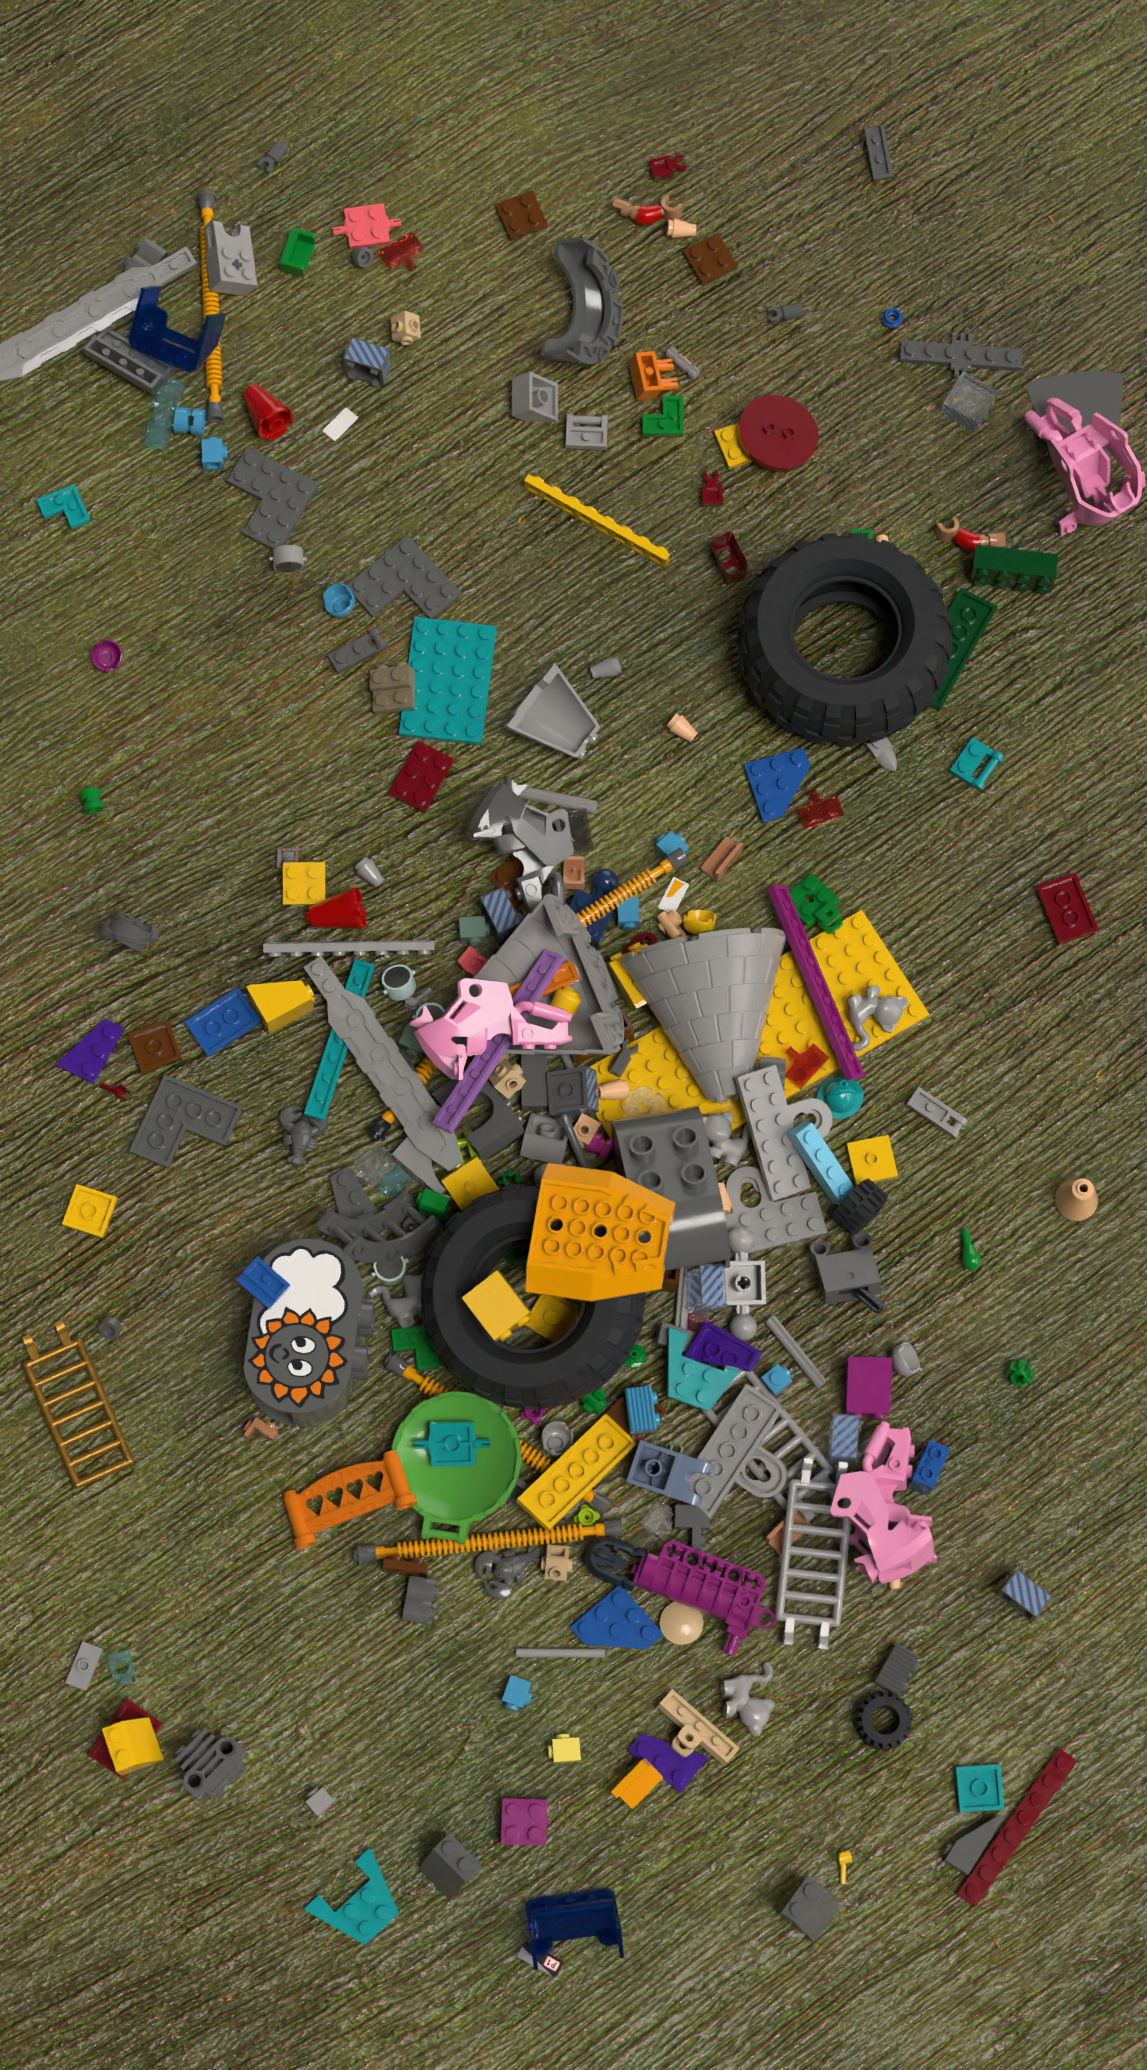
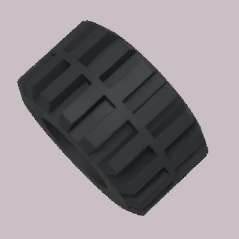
M869 1178L863 1180L838 1206L834 1212L833 1219L853 1236L860 1232L877 1215L887 1202L888 1195Z
M888 1692L869 1696L860 1705L856 1713V1731L860 1734V1739L865 1741L870 1748L874 1747L875 1750L883 1749L886 1751L898 1747L909 1736L913 1726V1716L909 1711V1705H906L904 1703L905 1700L898 1698L894 1693L888 1694ZM885 1708L895 1715L897 1726L892 1733L880 1734L873 1728L871 1716L877 1709Z

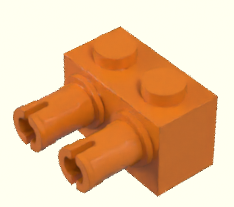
M655 351L634 354L628 364L636 400L656 399L661 391L677 390L678 382H676V377L661 379L660 372L673 371L672 358L657 360Z

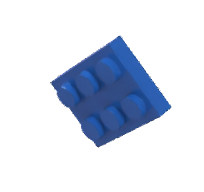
M238 987L185 1021V1025L208 1058L262 1024V1021Z

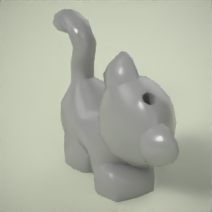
M876 984L865 991L866 997L862 998L860 994H857L848 999L850 1022L854 1025L856 1033L862 1038L861 1042L853 1044L854 1050L862 1051L869 1046L871 1037L865 1031L863 1025L871 1015H874V1018L881 1024L885 1032L891 1033L894 1031L895 1024L899 1022L903 1014V1009L909 1003L907 998L891 995L878 998L880 988Z
M727 1111L723 1114L718 1113L702 1117L707 1139L713 1143L712 1147L709 1146L712 1159L716 1157L725 1166L733 1165L737 1167L740 1159L747 1151V1144L750 1140L751 1133L748 1124L744 1126L742 1138L730 1139L729 1137L732 1133L731 1123L733 1122L732 1112Z
M407 1274L404 1276L403 1285L405 1286L406 1298L392 1299L389 1288L382 1285L372 1287L368 1291V1296L373 1298L381 1293L387 1312L399 1322L402 1328H408L415 1323L413 1315L417 1314L421 1317L420 1283L422 1275L413 1276Z
M764 1662L762 1665L765 1672L764 1675L741 1674L733 1679L724 1680V1684H721L722 1698H730V1701H727L726 1705L723 1706L724 1718L731 1719L739 1711L741 1723L748 1727V1731L752 1735L757 1737L760 1736L763 1726L766 1725L770 1712L775 1708V1702L767 1698H750L749 1692L753 1683L767 1684L773 1678V1668L769 1662Z

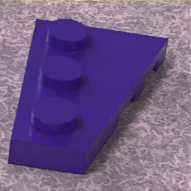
M104 1019L67 1053L56 1066L95 1085L125 1029Z
M706 1321L684 1357L701 1363L751 1372L762 1353Z

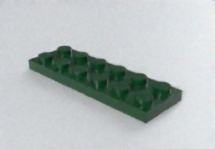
M963 588L959 590L948 610L952 624V652L945 680L930 707L941 711L998 607Z

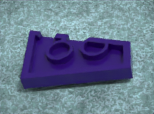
M642 1733L628 1750L640 1762L646 1758L663 1776V1780L679 1793H682L708 1758L695 1752L683 1758L671 1747L670 1743Z

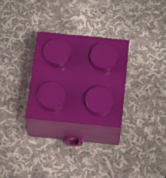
M502 1798V1816H500L499 1825H501V1844L546 1846V1829L549 1827L547 1799Z

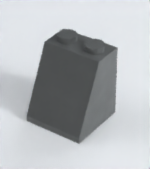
M448 1833L431 1851L418 1869L451 1900L482 1869V1865Z
M808 1875L803 1879L778 1915L815 1942L841 1905L825 1887Z

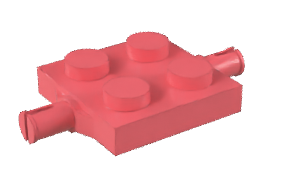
M384 203L346 208L344 209V226L332 228L334 236L346 234L350 250L360 246L373 247L390 244L389 230L392 227H401V219L388 220L385 214Z

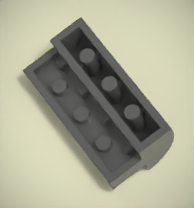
M109 328L103 330L98 336L94 335L83 348L85 356L152 395H157L162 390V384L174 371V366Z

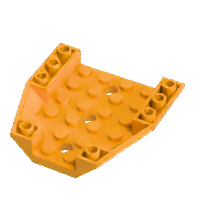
M548 1163L541 1180L526 1272V1292L593 1302L662 1289L665 1272L664 1259L676 1203L614 1172ZM555 1220H560L563 1223V1227L559 1231L551 1229V1223ZM597 1227H605L607 1229L606 1235L597 1237L595 1235ZM649 1233L651 1240L648 1243H641L639 1241L640 1234Z

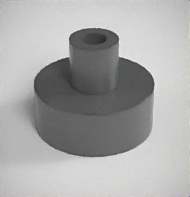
M360 246L354 251L353 262L356 266L367 268L372 264L374 255L370 248Z
M106 1317L101 1321L98 1330L103 1337L116 1339L122 1330V1326L118 1318Z

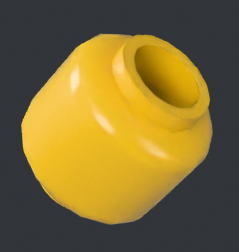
M564 986L555 991L550 1005L567 1010V1013L572 1014L573 1017L581 1003V998L578 996V991Z

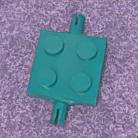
M430 1421L428 1440H415V1449H428L431 1455V1467L475 1466L477 1448H490V1438L477 1439L474 1421Z

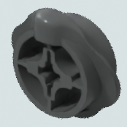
M117 911L112 919L102 923L100 934L108 939L115 938L128 947L142 952L147 944H151L154 940L158 939L159 928L152 924L144 925L130 915Z

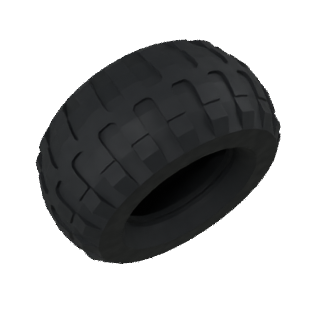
M837 533L821 535L818 540L811 542L807 540L802 541L790 548L784 556L780 555L762 571L760 578L750 587L738 621L737 652L741 673L745 683L753 692L754 699L766 713L776 718V722L787 731L803 735L805 739L813 743H835L837 747H852L855 743L862 742L867 744L874 743L886 738L892 732L896 733L909 726L934 701L947 675L951 657V617L943 602V595L931 576H927L925 569L910 554L906 556L893 543L883 539L881 542L868 539V535L861 533H852L851 536H837ZM833 603H852L871 610L884 621L893 637L895 649L889 659L875 671L856 678H838L818 671L803 658L795 643L794 633L801 621L814 610Z
M541 1183L505 1186L502 1189L477 1197L470 1205L459 1213L457 1212L447 1222L445 1229L432 1244L420 1283L421 1317L429 1337V1343L452 1377L484 1399L508 1407L531 1410L571 1404L591 1392H595L607 1383L609 1378L623 1366L631 1354L630 1352L642 1329L646 1303V1292L593 1302L583 1301L580 1315L571 1330L563 1338L544 1348L532 1350L517 1349L509 1346L504 1341L493 1340L462 1297L488 1278L492 1268L504 1255L521 1246L530 1245ZM555 1220L551 1223V1229L554 1231H559L563 1227V1223L560 1220ZM603 1226L595 1229L597 1237H603L607 1233V1229Z

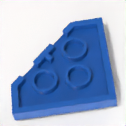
M804 747L744 764L762 824L783 818L788 806L796 795L810 769Z
M621 1585L617 1586L570 1627L578 1639L588 1646L647 1650L664 1635Z

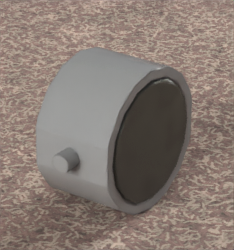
M282 545L273 549L272 557H269V561H273V569L275 571L293 573L303 569L304 561H307V557H303V549L299 546Z

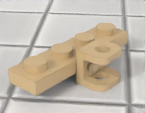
M673 1689L657 1706L658 1709L681 1728L678 1735L673 1739L671 1747L683 1758L689 1756L700 1744L725 1766L740 1749ZM679 1743H682L686 1749L680 1748Z

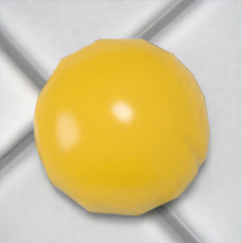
M690 910L687 913V917L684 915L683 926L689 933L697 936L704 931H712L715 926L716 914L706 910Z

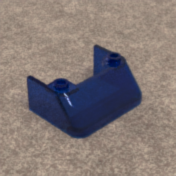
M162 286L142 287L129 334L131 347L186 372L197 371L218 346L226 314L206 315L203 330L197 341L166 327L168 322L167 312L157 306Z
M601 1888L536 1897L526 1902L525 1907L534 1970H538L537 1955L543 1956L553 1950V1942L598 1936V1941L605 1946L617 1944L619 1957L624 1958L621 1925L615 1892L613 1890Z

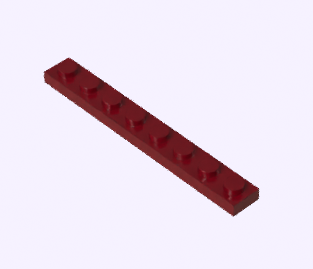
M1058 1748L956 1895L975 1908L1074 1768L1078 1762L1061 1748Z

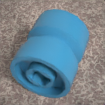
M177 406L174 415V433L186 434L190 431L191 435L203 436L206 425V409L194 408L190 411L188 407ZM190 417H194L193 426L190 425Z

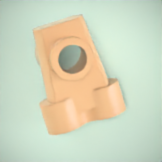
M671 909L668 913L664 911L658 915L657 918L660 921L658 924L659 928L665 934L668 933L671 939L686 937L688 939L686 933L679 927L683 919L678 912Z

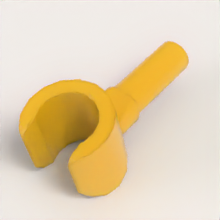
M848 1850L838 1854L841 1868L840 1883H846V1864L852 1863L851 1853Z

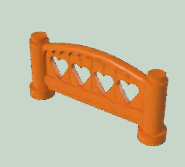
M396 1450L384 1453L382 1461L359 1463L336 1470L315 1481L301 1493H297L296 1490L285 1492L283 1494V1501L296 1538L293 1540L296 1550L315 1545L317 1543L315 1533L391 1503L395 1504L396 1510H404L416 1505L415 1494L411 1493L399 1454L396 1453ZM377 1472H382L383 1479L380 1491L378 1492L367 1483V1477L369 1475L375 1476ZM357 1480H362L363 1487L360 1499L358 1500L347 1491V1485L349 1483L355 1484ZM341 1487L343 1495L340 1507L338 1508L327 1499V1493L329 1491L335 1492L337 1488ZM321 1495L323 1503L320 1515H317L308 1508L307 1501L309 1499L315 1500L317 1496Z

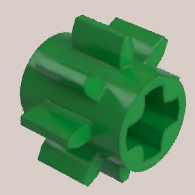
M509 1168V1173L504 1174L501 1172L503 1181H498V1186H508L507 1180L512 1181L514 1179L515 1184H524L525 1180L519 1179L520 1171L513 1173L512 1169Z
M1020 1359L1017 1362L1011 1361L1006 1375L1011 1376V1383L1021 1387L1025 1383L1028 1385L1031 1383L1035 1370L1031 1369V1363Z
M600 1388L595 1392H591L581 1399L585 1403L582 1409L589 1415L592 1412L598 1415L608 1404L605 1400L607 1394Z

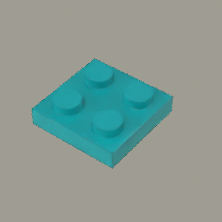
M1001 1764L955 1767L959 1813L1005 1810Z

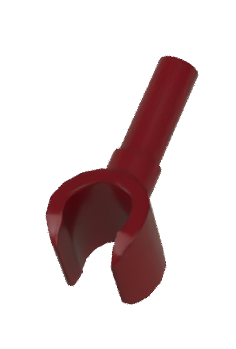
M103 1083L100 1084L101 1089L114 1093L121 1101L127 1100L123 1093H131L124 1085L112 1087Z

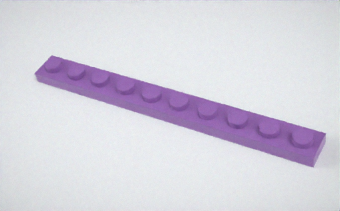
M547 949L544 950L512 999L513 1006L523 1001H539L565 961L562 955ZM523 1011L520 1015L526 1020L529 1012ZM499 1033L490 1040H487L486 1050L474 1057L463 1074V1080H459L432 1123L435 1127L448 1133H453L511 1044L512 1039L510 1035Z

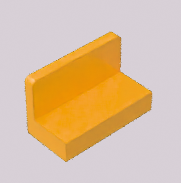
M644 1758L611 1793L616 1798L621 1797L633 1809L663 1779V1776Z

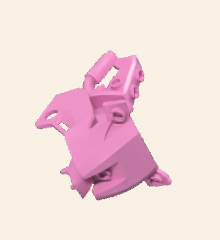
M1050 398L1046 401L1048 406L1046 415L1041 418L1032 410L1024 415L1025 422L1048 444L1050 457L1066 493L1075 504L1070 508L1071 513L1059 521V534L1061 536L1073 532L1078 523L1090 526L1105 525L1121 513L1137 506L1141 498L1142 489L1145 487V473L1141 472V465L1128 445V434L1097 412L1093 414L1090 424L1082 427V416L1079 410L1058 398ZM1055 413L1069 421L1073 430L1070 431L1061 424ZM1103 446L1130 474L1122 477V490L1116 495H1113L1112 492L1106 493L1105 487L1110 484V458L1102 449ZM1079 491L1085 498L1092 496L1095 507L1082 501Z
M468 978L458 982V999L440 1019L433 1021L429 1010L424 1006L422 1015L409 1023L410 1026L419 1028L413 1033L428 1059L452 1080H463V1070L467 1056L482 1054L486 1050L487 1040H490L499 1033L510 1035L512 1045H522V1049H535V1045H543V1049H556V1045L572 1041V1036H568V1022L570 1023L572 1014L567 1013V1010L537 1001H523L513 1006L507 983ZM471 985L478 987L479 994L477 997H472L469 994V987ZM463 1003L464 1005L460 1008V1010H459V1011L454 1015V1017L451 1019L450 1017L452 1016V1014H453V1013L457 1010V1008ZM528 1011L529 1015L557 1023L552 1030L526 1023V1020L520 1013ZM466 1037V1046L455 1044L451 1041V1038Z
M882 1421L880 1425L876 1426L863 1453V1471L841 1474L830 1509L832 1516L840 1517L837 1529H842L843 1517H849L852 1520L851 1524L855 1526V1531L850 1535L849 1545H854L863 1555L854 1559L855 1563L863 1564L856 1567V1571L864 1572L870 1584H873L876 1577L879 1583L892 1582L912 1574L923 1565L937 1563V1555L934 1554L933 1539L929 1530V1526L932 1525V1517L911 1515L907 1507L898 1505L893 1500V1492L906 1490L907 1478H912L913 1465H909L910 1458L915 1456V1445H912L909 1427L892 1429L889 1423ZM891 1447V1448H892V1452H891V1454H890V1456H889V1458H888V1460H887V1463H886V1465H885V1467H884V1465H882V1464H883V1462H884V1460H885V1457H886V1455H887V1453H888L889 1448ZM844 1498L842 1506L844 1507L846 1498L850 1500L851 1505L848 1508L842 1509L838 1507V1501ZM835 1538L836 1542L840 1544L841 1538ZM859 1539L871 1549L872 1554H869L858 1542Z

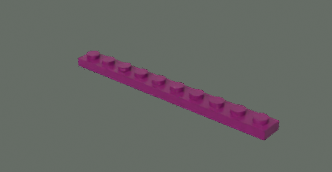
M786 885L772 886L767 889L770 900L785 931L786 939L790 943L794 958L801 970L802 978L806 982L810 997L817 1009V1014L825 1028L826 1036L829 1038L833 1053L841 1067V1072L846 1081L860 1080L865 1077L788 888Z

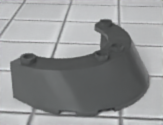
M585 237L557 240L555 257L570 281L573 294V314L568 329L561 337L557 339L548 338L543 341L540 356L549 360L580 364L601 362L610 355L609 351L611 348L616 346L622 328L623 300L622 298L619 299L617 286L620 283L615 270H611L608 264L609 258L601 248Z

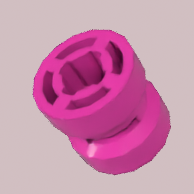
M596 1132L587 1150L591 1153H599L602 1159L607 1160L613 1150L612 1139L605 1140L606 1138L603 1137V1134Z

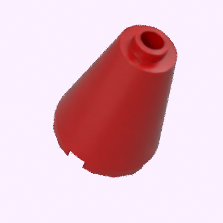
M250 385L245 389L243 398L261 439L273 440L288 431L286 428L288 424L292 425L294 422L292 411L260 385Z
M359 888L348 889L310 906L309 911L306 912L308 924H312L314 928L363 929L366 927L365 907L362 908L361 901L364 900Z

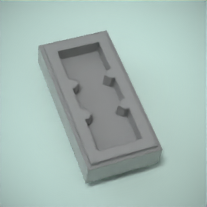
M82 1641L65 1683L87 1692L104 1650Z

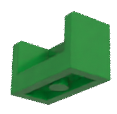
M296 228L291 229L280 260L281 272L304 278L316 245L315 234Z

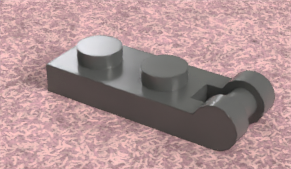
M375 628L368 634L328 654V659L337 674H340L384 651L389 645L386 640L381 638L380 630ZM374 640L376 645L370 647L369 642Z

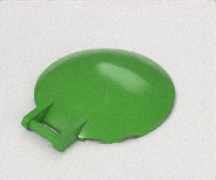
M457 1391L438 1394L428 1400H424L412 1409V1412L400 1424L396 1432L392 1450H396V1453L399 1454L411 1493L415 1494L417 1504L412 1506V1508L424 1516L422 1539H430L431 1537L458 1541V1544L466 1545L470 1523L487 1517L496 1511L512 1493L520 1474L522 1454L517 1431L502 1409L493 1402L476 1394ZM430 1421H474L477 1439L490 1438V1448H477L475 1466L431 1467V1455L428 1449H415V1440H428ZM433 1522L460 1526L459 1533L432 1529Z

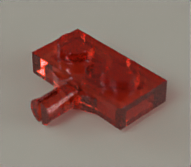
M410 232L379 250L378 254L389 270L405 263L410 272H413V269H417V265L413 262L412 258L417 253L423 251V245L415 234Z
M816 788L808 791L812 803L797 810L804 830L844 816L837 795L828 799H820Z
M814 1043L807 1051L801 1054L790 1046L785 1053L794 1060V1063L785 1073V1077L801 1090L830 1057Z

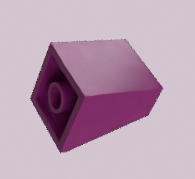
M847 1358L845 1363L844 1416L850 1415L857 1417L858 1420H862L863 1417H872V1420H885V1417L889 1416L892 1358Z

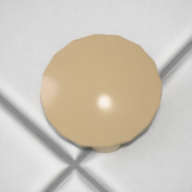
M672 1602L663 1610L659 1624L660 1630L667 1640L674 1644L685 1645L691 1644L699 1637L704 1622L700 1611L678 1602Z

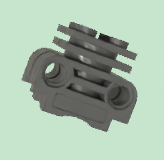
M205 1727L203 1731L198 1729L192 1735L191 1739L193 1741L187 1747L183 1745L175 1753L176 1758L174 1759L186 1772L183 1779L185 1788L200 1803L208 1796L216 1801L224 1793L226 1786L247 1769L241 1762L248 1755L233 1738L226 1736L217 1740ZM226 1745H232L233 1751L228 1755H224L223 1748ZM197 1777L201 1778V1784L196 1788H192L191 1781Z

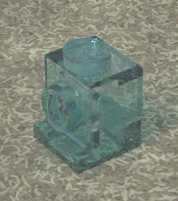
M396 1163L378 1180L379 1191L386 1198L392 1197L394 1194L399 1195L406 1187L404 1184L407 1183L409 1186L412 1184V1178Z

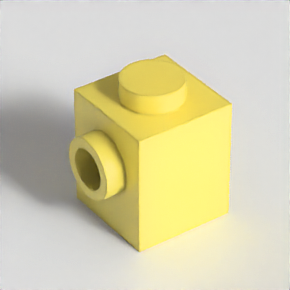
M570 1734L556 1735V1739H552V1745H548L549 1759L553 1758L554 1764L580 1762L579 1737L570 1738Z

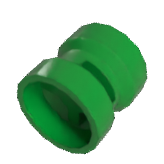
M98 787L86 788L79 793L80 800L84 802L83 810L86 815L96 814L105 809L103 801L99 798L101 793Z

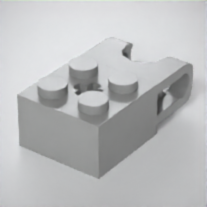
M211 220L205 227L207 253L205 255L210 291L247 296L257 286L250 229L247 225L239 224L233 230L232 236L225 232L222 222Z

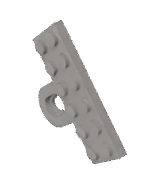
M770 1065L734 1077L769 1200L775 1201L811 1188L804 1161L790 1141L787 1133L794 1128L793 1121L797 1114L801 1112L805 1114L811 1113L815 1117L814 1126L821 1137L824 1138L832 1126V1113L827 1104L819 1099L806 1098L787 1105L776 1065Z
M749 1166L741 1167L729 1176L726 1190L732 1204V1213L725 1215L727 1232L729 1234L733 1228L738 1226L747 1227L753 1232L755 1244L748 1254L827 1234L816 1192L774 1202L769 1200L763 1175L759 1169ZM745 1183L753 1185L754 1190L761 1196L760 1204L754 1208L745 1207L740 1200L741 1187ZM730 1249V1259L735 1258V1252Z
M749 1384L745 1385L697 1458L714 1466L711 1474L696 1473L689 1480L691 1491L702 1497L701 1506L696 1507L700 1508L709 1518L713 1517L735 1482L753 1495L762 1498L776 1496L784 1489L787 1483L788 1474L784 1463L777 1456L760 1446L784 1408ZM753 1459L762 1460L765 1463L766 1469L771 1473L770 1480L762 1482L750 1479L746 1473L747 1464Z

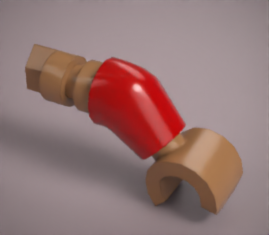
M668 195L663 197L661 206L658 204L632 206V203L615 198L612 206L621 209L620 215L625 217L631 216L635 223L641 225H650L662 218L666 221L673 218L679 220L683 210V204L669 207Z
M955 516L951 521V529L945 528L942 523L937 522L935 535L939 540L943 542L954 540V542L968 552H974L976 544L993 547L1006 546L1004 532L987 533V536H985L984 534L972 533L963 528L959 529V521Z

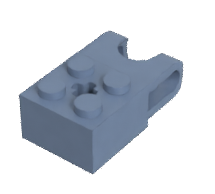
M640 1440L626 1482L695 1506H701L702 1497L691 1491L689 1480L696 1473L711 1474L714 1466L710 1463ZM659 1463L660 1470L654 1474L655 1471L652 1468L653 1466H658Z

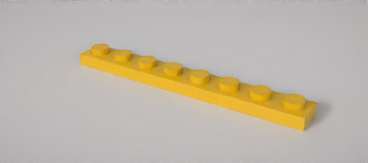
M528 474L524 480V489L658 565L666 568L669 563L670 554L664 547L653 545L649 539L644 536H637L626 526L621 527L611 517L600 515L593 507L584 506L573 496L568 497L558 487H551L545 484L544 480L538 476L533 477Z

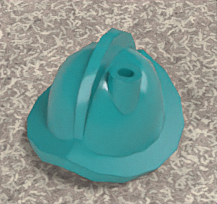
M836 1077L827 1080L820 1086L817 1092V1099L827 1104L832 1113V1118L844 1119L854 1115L860 1109L864 1100V1092L856 1081H846L845 1077Z

